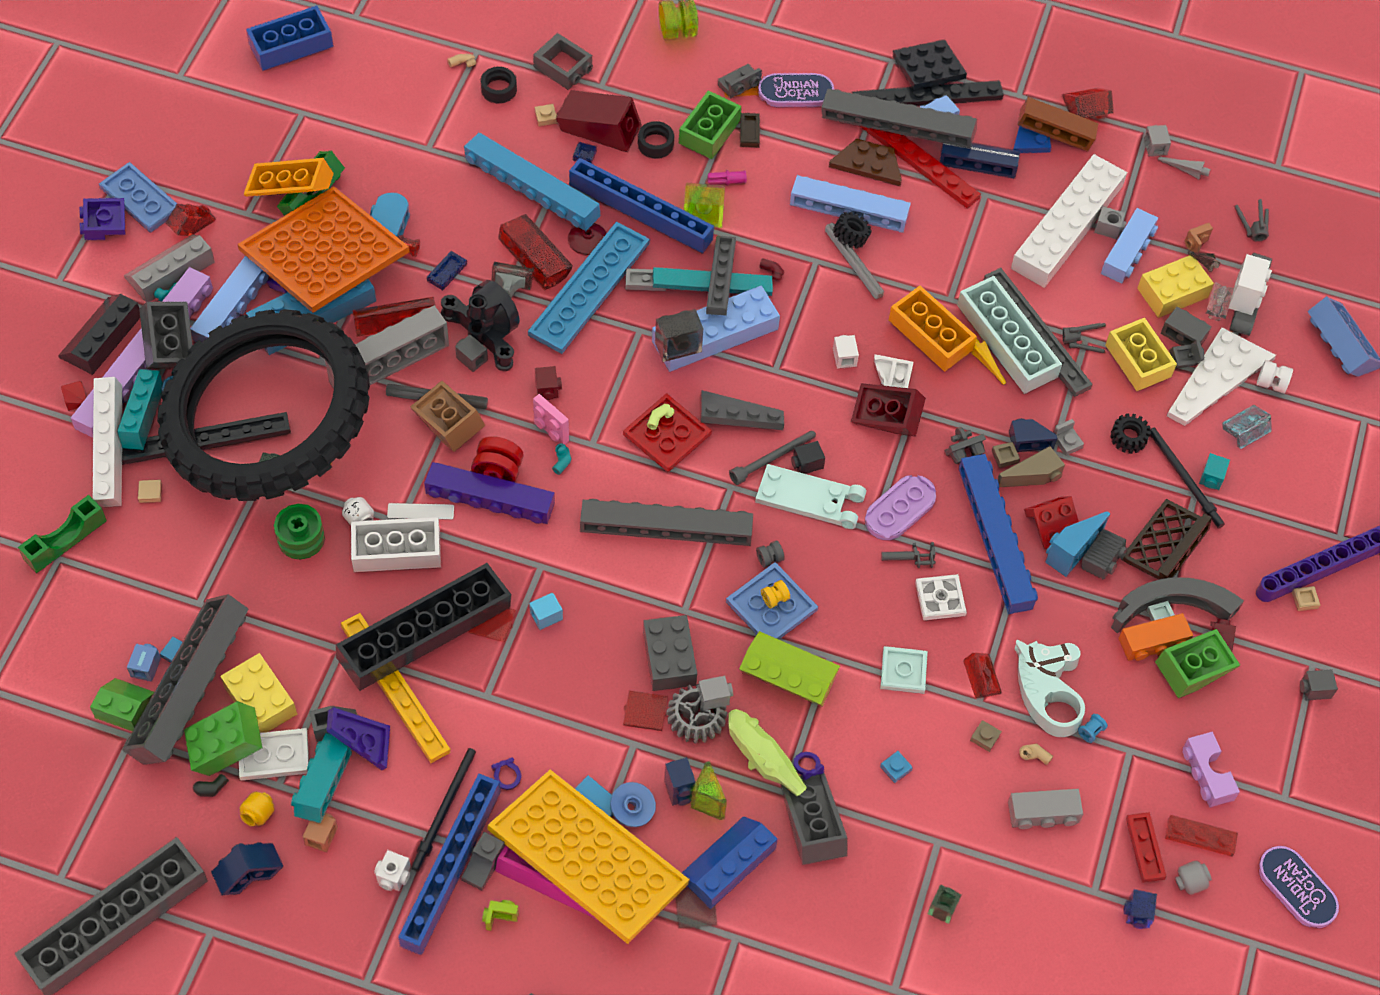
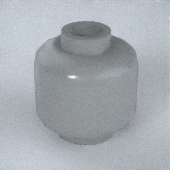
M1192 861L1178 868L1179 876L1175 877L1179 889H1185L1190 895L1207 889L1209 881L1212 880L1205 863L1201 864L1199 861Z

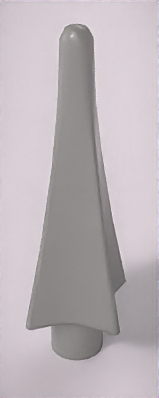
M1158 157L1159 161L1176 167L1197 179H1200L1201 175L1209 176L1211 169L1204 167L1205 162Z

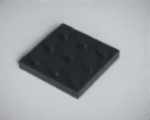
M945 39L893 50V58L913 90L964 80L967 77V72Z

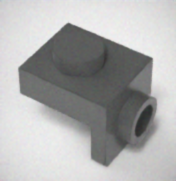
M1195 341L1191 345L1176 346L1169 349L1170 355L1177 363L1175 368L1196 366L1205 359L1204 349L1201 347L1200 341Z

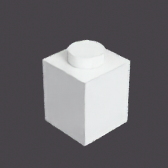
M855 335L834 337L833 352L837 369L857 367L859 353Z

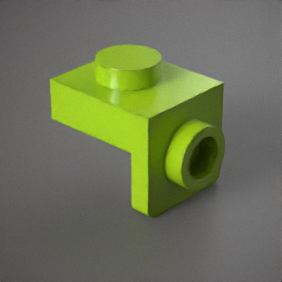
M490 900L489 908H484L482 922L486 924V930L491 931L494 918L517 922L519 915L518 905L509 900H502L501 902Z

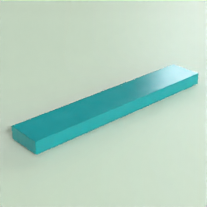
M653 267V288L709 292L711 271ZM732 273L729 293L740 294L762 285L767 295L772 296V276Z

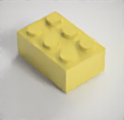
M1192 254L1142 274L1137 289L1156 316L1160 318L1172 313L1176 307L1182 309L1208 298L1214 283Z
M1145 318L1112 330L1109 333L1105 345L1136 391L1172 377L1177 363Z
M260 653L220 676L224 688L234 702L239 701L255 708L260 733L269 732L297 715L294 702Z

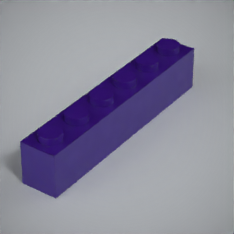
M432 462L424 482L425 492L431 497H441L449 499L454 503L469 504L474 508L489 509L494 513L509 514L514 518L529 519L538 524H548L555 504V492Z

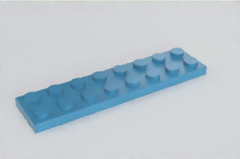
M616 221L528 330V336L563 354L624 277L626 269H630L650 244V239Z

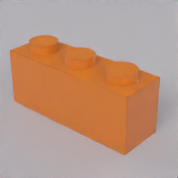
M1181 613L1124 628L1118 639L1127 660L1136 659L1140 661L1153 654L1161 655L1164 649L1192 639L1193 633L1184 614Z

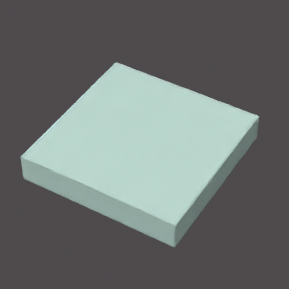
M884 646L880 689L924 694L927 651Z

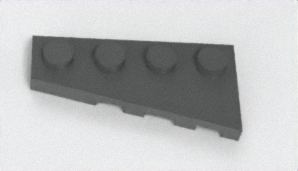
M701 390V423L783 430L784 428L783 410Z

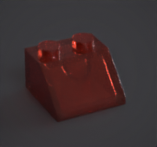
M1093 88L1062 94L1068 112L1090 120V117L1096 116V119L1107 118V114L1114 113L1112 90Z

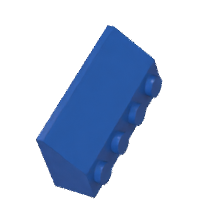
M743 816L682 872L683 875L690 879L687 887L711 910L776 850L778 838L762 823Z

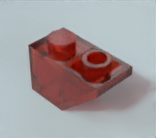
M176 204L166 224L177 235L190 236L213 223L216 218L210 213L211 210L204 205Z

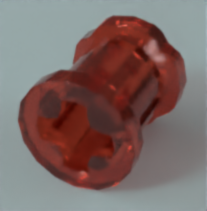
M399 235L398 238L409 246V253L416 257L420 249V240L416 239L414 241L404 238V235Z

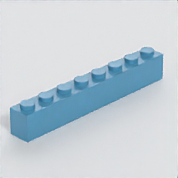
M480 132L464 146L465 158L470 164L478 166L485 173H490L500 182H505L515 191H520L530 200H535L545 209H550L560 218L570 221L575 227H580L586 231L601 216L600 204Z

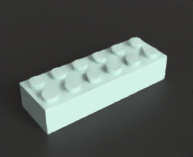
M995 276L960 291L957 306L981 338L986 341L988 347L1024 394L1058 378L1062 363Z

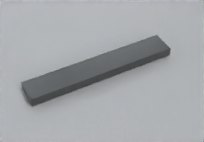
M716 236L706 314L727 316L736 237Z

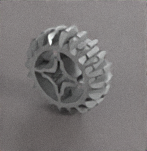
M690 684L687 687V691L681 688L679 694L674 693L673 700H670L668 703L667 715L669 716L668 723L672 724L671 730L672 732L678 731V738L685 735L686 742L690 738H694L693 741L696 744L698 739L701 738L705 743L707 736L713 740L715 733L720 734L721 727H724L726 724V706L713 708L715 714L711 713L709 709L703 710L698 693V684L696 689H693ZM700 708V712L698 713V715L695 716L694 719V715L699 711ZM679 713L689 720V724L682 720Z

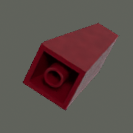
M570 90L567 98L564 99L560 111L556 115V121L562 132L623 152H628L642 125L632 97Z

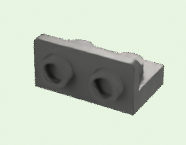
M746 64L719 78L717 85L731 99L752 87H756L761 81L762 70L760 68L754 70L749 64Z

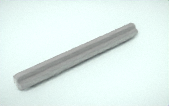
M827 224L825 232L875 299L883 297L884 290L853 248H850L849 244L845 246L843 241H838L839 237L834 236L833 227L835 224Z

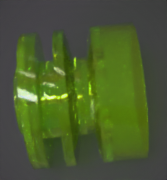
M673 0L659 1V21L665 41L678 39L679 30H681L684 38L688 37V33L691 37L697 36L698 13L694 0H685V2L684 0H678L677 7Z

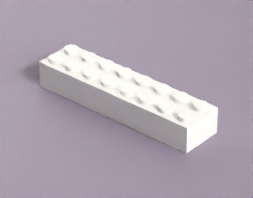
M1093 154L1015 253L1011 269L1045 288L1097 221L1102 206L1107 207L1121 190L1127 172Z

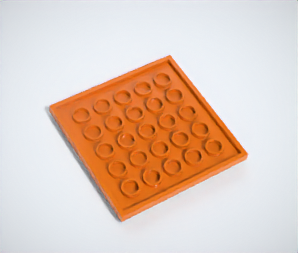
M334 186L237 244L239 251L312 313L410 252L408 245Z

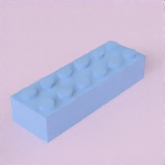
M761 285L730 297L728 300L727 316L706 314V307L652 327V342L669 372L778 330L780 315Z

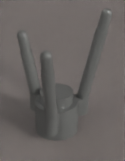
M1258 200L1259 221L1254 222L1251 228L1239 206L1235 205V209L1247 231V236L1252 237L1254 241L1266 240L1269 236V209H1265L1263 218L1262 200Z
M1097 323L1063 328V343H1069V348H1080L1105 353V349L1078 344L1077 341L1081 340V331L1105 327L1106 324Z

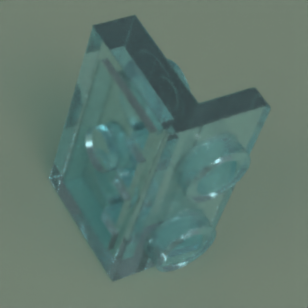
M1252 405L1222 422L1223 430L1237 438V447L1242 449L1272 431L1271 415Z

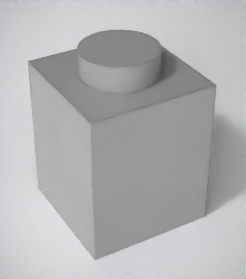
M725 676L699 681L698 693L703 710L730 705L733 689L731 683H727Z

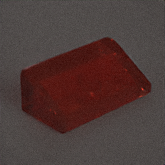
M973 652L964 659V665L975 698H984L1002 693L989 654Z

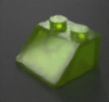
M686 183L684 211L714 225V227L722 228L725 185Z

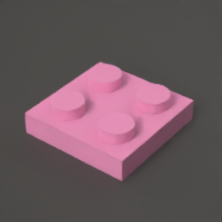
M538 394L533 398L534 423L538 428L544 429L553 441L563 444L568 443L569 419L543 396Z

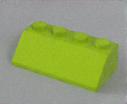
M759 631L749 646L739 669L743 673L823 707L840 666Z

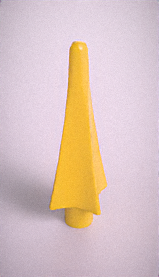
M976 339L974 350L971 354L981 361L1005 385L1006 381L999 371L986 341L980 343Z

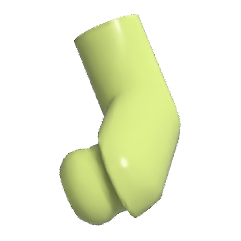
M663 404L656 408L650 415L647 427L652 430L657 429L660 418L663 416L666 418L672 417L674 409L669 404Z

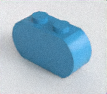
M386 193L379 196L376 204L372 205L370 215L401 240L410 218L409 204L407 199L401 194Z

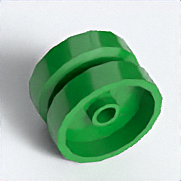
M306 504L289 505L282 509L275 518L274 530L278 546L286 556L292 559H307L317 554L323 547L325 535L319 513L313 507Z

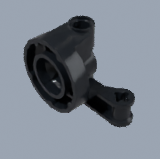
M486 280L473 289V293L469 298V305L467 306L454 295H446L441 299V315L445 321L461 324L468 330V336H473L478 342L487 347L494 355L497 369L508 371L513 367L512 357L514 349L503 338L518 328L520 323L519 313L509 294L499 284Z

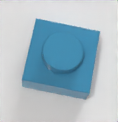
M899 751L895 752L880 765L894 783L911 772L913 768Z

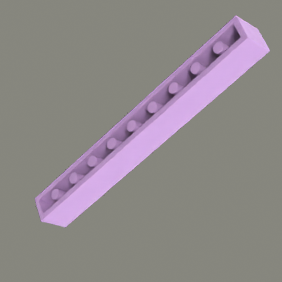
M189 267L162 302H187L190 320L193 313L199 310L204 299L212 293L213 287L210 276ZM142 328L102 377H115L122 384V405L130 397L139 369L152 370L146 369ZM94 389L71 416L74 428L92 438Z

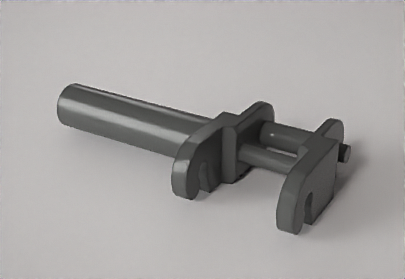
M934 542L930 543L929 554H920L917 551L916 543H913L912 551L881 552V560H917L915 561L917 568H920V565H930L933 568V564H936L933 561L936 555ZM920 557H929V560L920 561Z

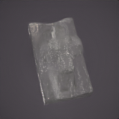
M1215 282L1206 313L1209 314L1208 318L1216 321L1226 318L1234 290L1233 287L1222 286Z

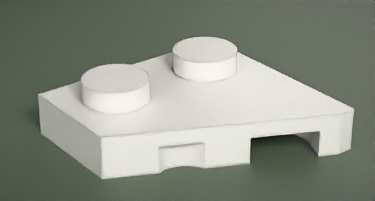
M875 354L874 363L881 384L883 386L908 388L914 362Z

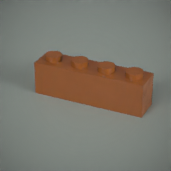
M1027 97L1022 105L1017 124L1087 152L1096 140L1098 129L1097 122L1031 97Z

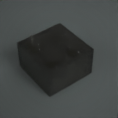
M696 309L684 310L677 314L665 315L656 319L655 344L662 362L702 352L704 328Z

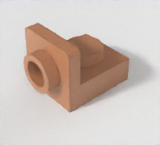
M1210 223L1188 231L1184 242L1187 249L1191 250L1193 255H1197L1202 244L1209 240L1213 230Z

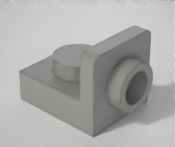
M1073 419L1061 421L1055 426L1054 430L1058 438L1056 444L1065 456L1082 449L1084 446L1083 441L1073 429L1075 424Z

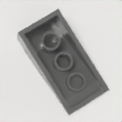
M825 773L812 776L807 780H803L802 775H800V778L806 785V790L798 796L780 784L802 865L846 857L847 835Z

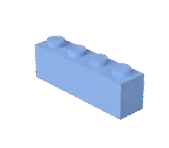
M1139 208L1135 210L1106 258L1101 271L1102 275L1121 284L1126 277L1130 278L1134 270L1133 264L1139 263L1142 257L1141 251H1146L1151 241L1149 237H1154L1158 230V226H1156L1158 217Z

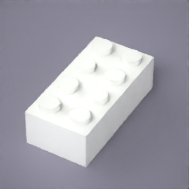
M439 518L351 522V560L354 572L440 568Z

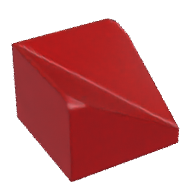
M82 381L61 386L68 411L79 408L87 397Z

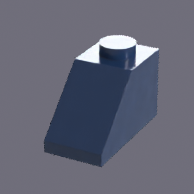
M1021 418L1013 420L1009 429L1010 440L1013 442L1017 452L1039 451L1049 446L1054 449L1058 439L1055 433L1033 419L1025 420Z

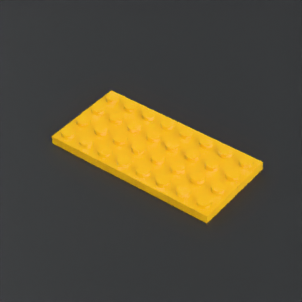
M552 770L544 774L488 824L487 830L503 841L511 850L627 944L689 884L690 879Z

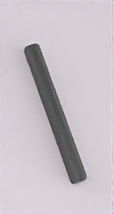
M387 384L386 395L419 400L431 389ZM457 393L472 407L479 409L487 408V397Z

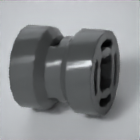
M777 540L771 542L769 546L756 548L758 560L764 568L770 566L772 562L778 563L785 559L783 549Z

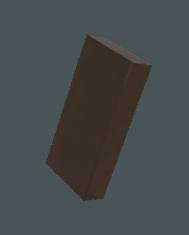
M741 113L740 147L759 148L760 114Z

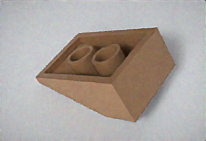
M443 381L439 382L410 406L432 432L453 452L486 426L478 411Z

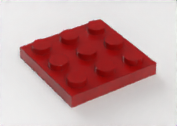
M666 393L623 430V435L665 471L669 472L711 435L712 430ZM663 404H669L674 409L672 417L666 418L663 416L660 418L657 429L652 430L647 427L653 410Z

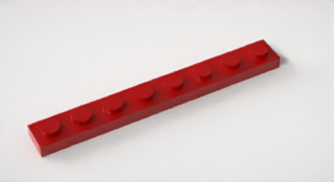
M859 126L884 146L894 148L897 156L966 209L980 199V192L905 135Z

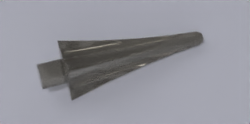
M1188 252L1189 256L1199 261L1210 272L1221 264V262L1216 260L1214 253Z

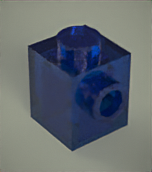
M1134 889L1129 896V901L1126 900L1123 913L1127 915L1126 923L1132 924L1133 927L1139 929L1149 928L1155 917L1157 894Z

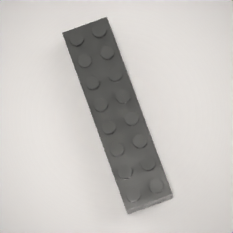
M229 594L206 599L123 747V752L143 765L165 762L172 756L176 741L184 733L183 728L195 713L194 708L204 697L206 686L214 679L217 666L225 659V652L228 646L234 642L236 638L235 633L246 620L245 615L249 610L246 606Z
M176 837L17 951L15 956L44 995H53L208 881L203 869Z

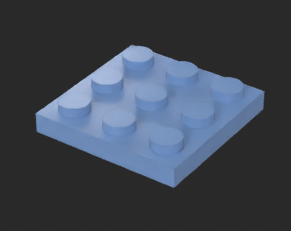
M776 562L726 598V603L756 635L760 631L776 639H781L818 611V606ZM782 580L786 584L791 598L785 602H778L777 606L770 609L761 596V589L767 586L772 587L775 582Z

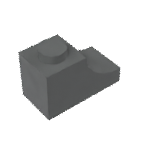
M484 832L472 851L469 864L461 877L462 881L482 891L496 869L497 858L505 847L504 842Z

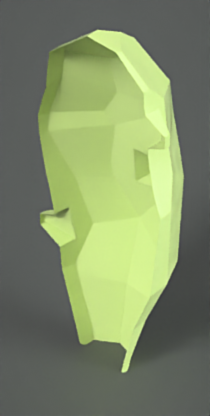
M738 709L730 711L728 714L730 735L741 752L749 760L748 768L750 770L756 768L763 778L782 784L796 796L804 792L806 785L796 772L790 759L777 742L758 725L759 721Z

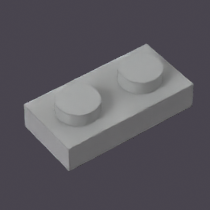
M626 269V290L666 291L664 288H653V269Z

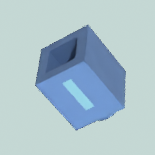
M136 644L127 665L130 676L152 682L161 660L158 649L150 644Z

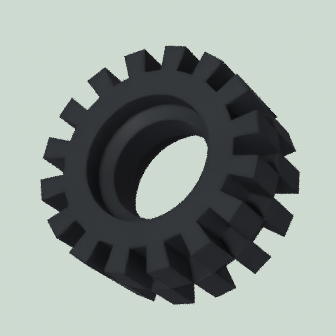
M844 212L833 227L834 236L839 237L838 241H843L845 246L849 244L850 248H853V246L855 248L863 247L872 232L870 230L871 226L868 225L869 222L863 221L864 218L862 216L859 218V214L855 213L853 215L852 212Z
M1129 413L1125 414V417L1123 415L1119 416V419H1116L1110 435L1113 445L1117 443V449L1122 447V452L1125 453L1126 450H1129V454H1132L1133 450H1135V453H1138L1140 449L1143 450L1151 434L1150 425L1147 426V420L1142 421V416L1136 418V414H1132V417H1130ZM1123 430H1134L1138 437L1130 438L1123 433Z

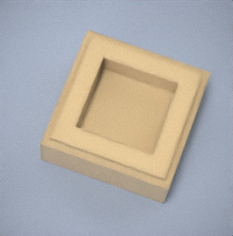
M161 480L139 481V503L161 502Z
M1314 586L1293 589L1292 595L1298 611L1318 609L1320 607Z

